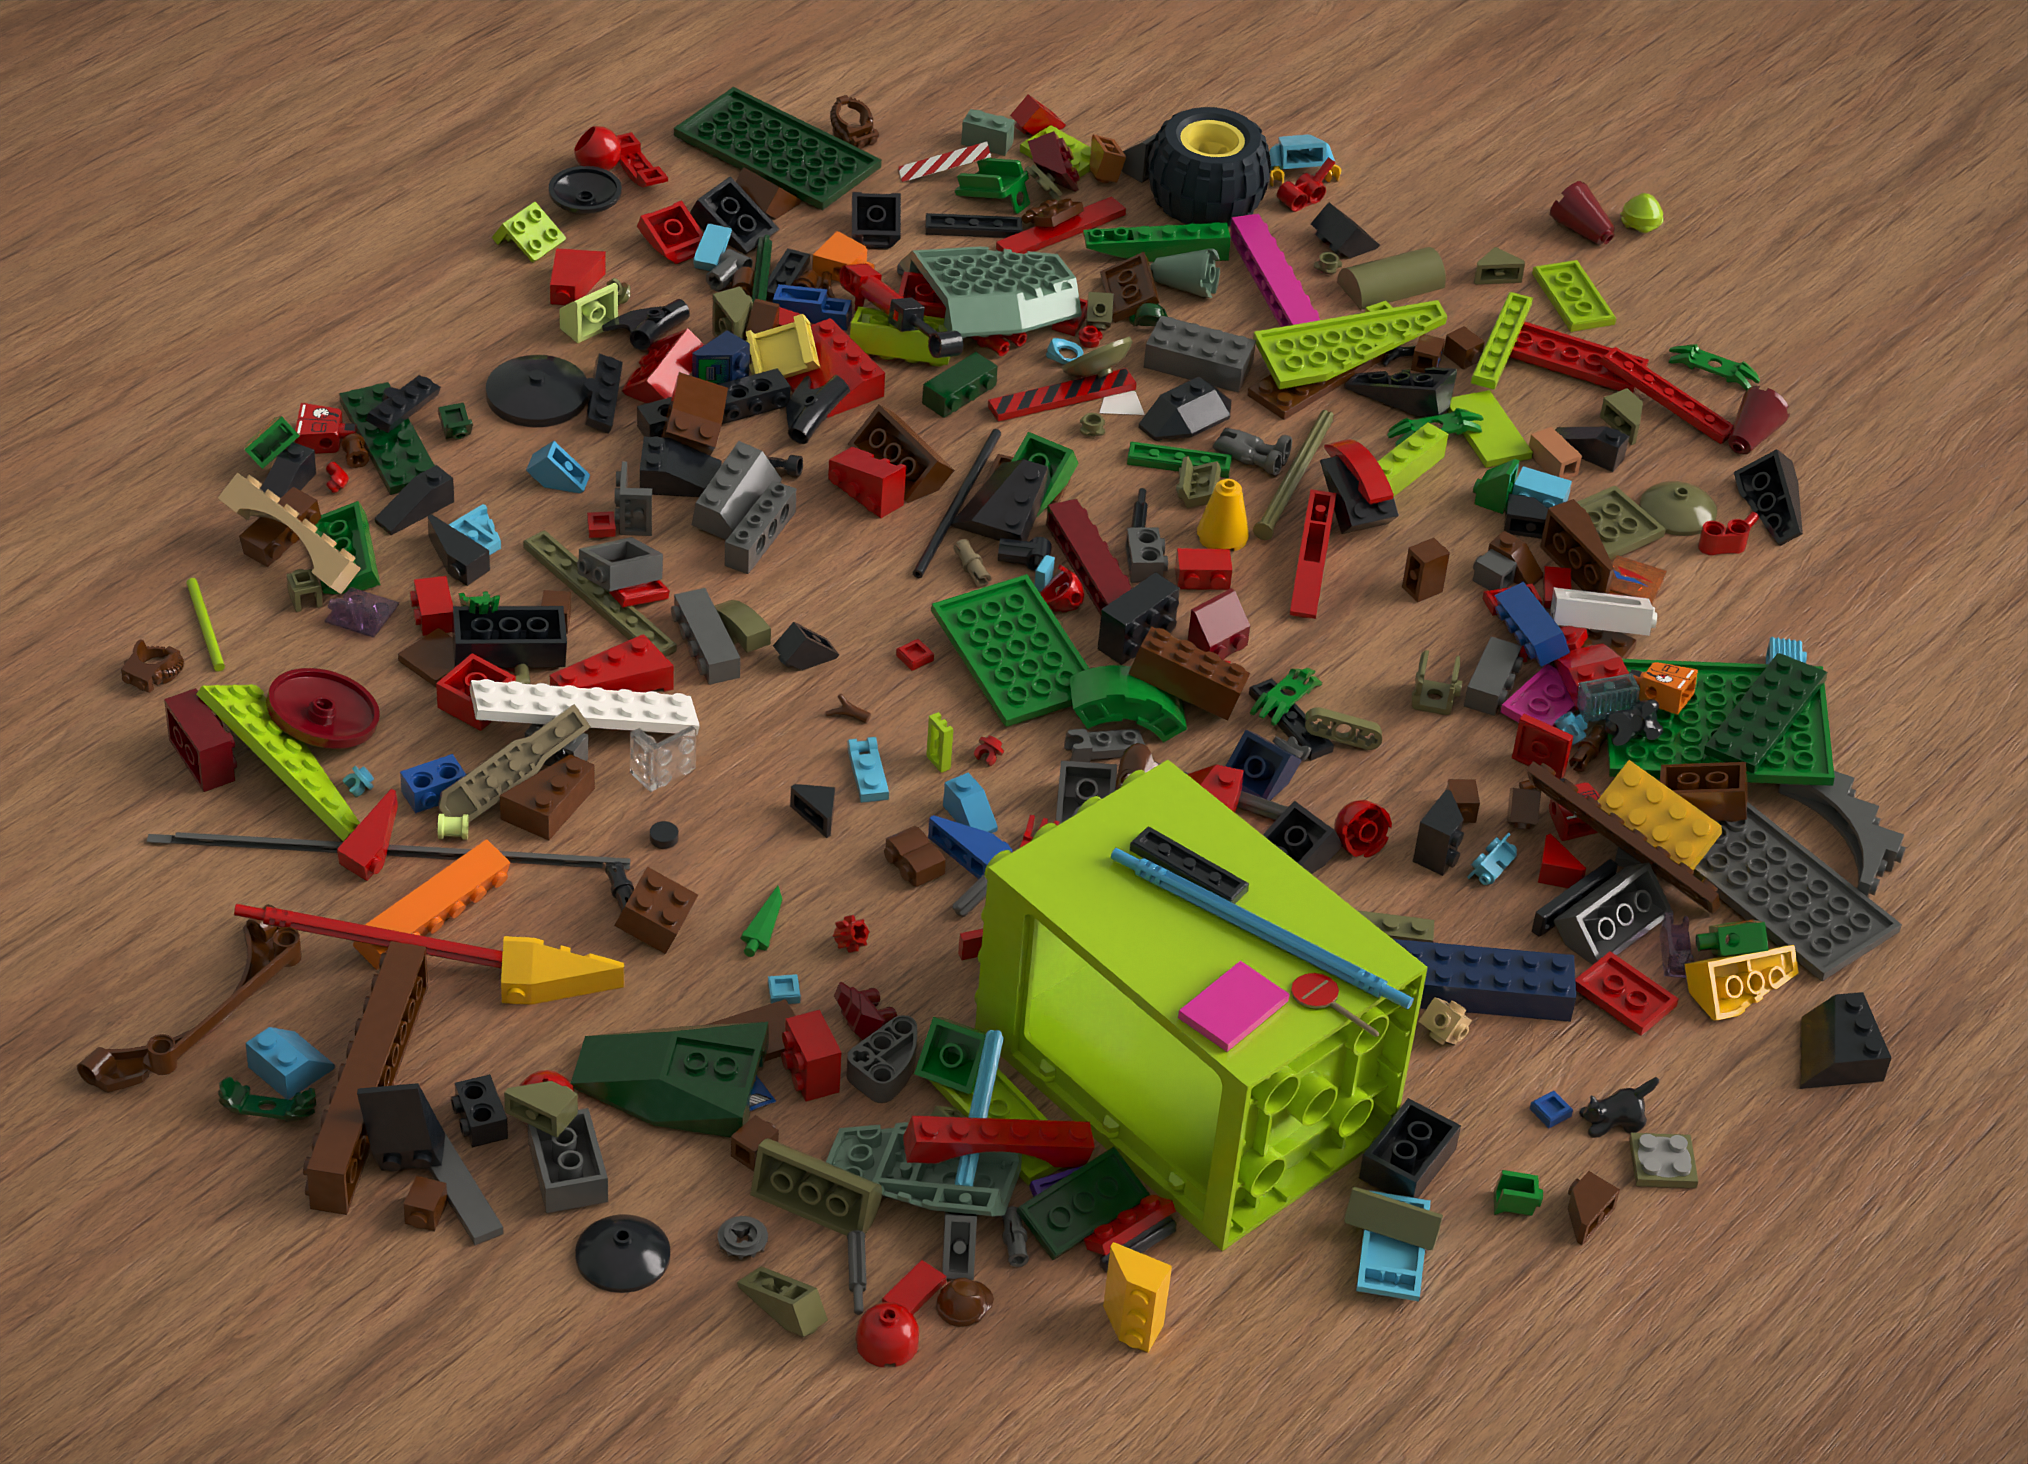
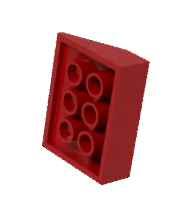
M831 318L810 325L820 368L785 378L791 386L790 390L793 393L805 376H809L811 379L810 389H816L825 385L834 375L841 377L849 386L850 392L827 415V418L884 397L885 372Z

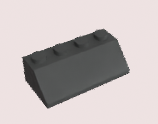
M740 441L737 442L696 501L692 526L727 540L771 482L781 483V477L762 450Z
M1650 863L1626 866L1553 921L1565 945L1593 965L1610 951L1615 955L1621 953L1670 916L1673 911Z

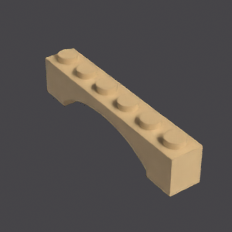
M237 473L219 495L218 499L246 520L251 516L266 517L279 521L291 528L302 540L311 556L314 569L311 572L329 587L342 594L361 569L353 563L356 558L344 548L340 552L334 548L337 543L325 533L320 537L315 533L318 528L307 519L301 522L296 518L299 513L291 506L286 504L282 507L278 504L280 498L269 489L264 493L259 489L262 484L254 477L248 475L245 478Z

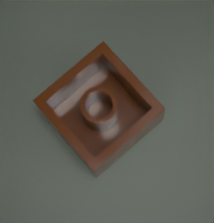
M647 867L614 926L666 954L696 901L698 894Z

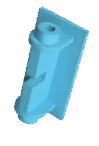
M1510 833L1501 840L1496 837L1485 848L1489 853L1487 855L1481 853L1471 864L1474 870L1467 876L1468 879L1476 874L1483 885L1495 882L1496 878L1504 871L1503 869L1517 857L1516 846L1506 841L1511 835Z

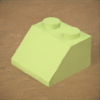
M613 283L560 308V329L577 343L604 332L602 325L618 317V285Z

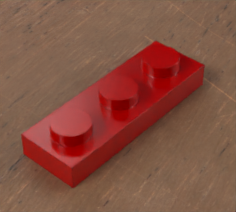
M1150 1195L1143 1198L1140 1204L1130 1210L1119 1213L1118 1218L1108 1224L1097 1227L1094 1233L1084 1238L1087 1250L1108 1255L1113 1242L1123 1245L1176 1212L1173 1200L1159 1197L1158 1195Z

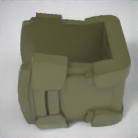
M1425 650L1420 656L1419 670L1416 672L1415 689L1412 692V707L1416 710L1450 715L1454 696L1460 697L1462 681L1457 680L1460 656H1456L1451 684L1424 679L1429 651ZM1432 693L1441 696V699L1433 700L1427 695Z

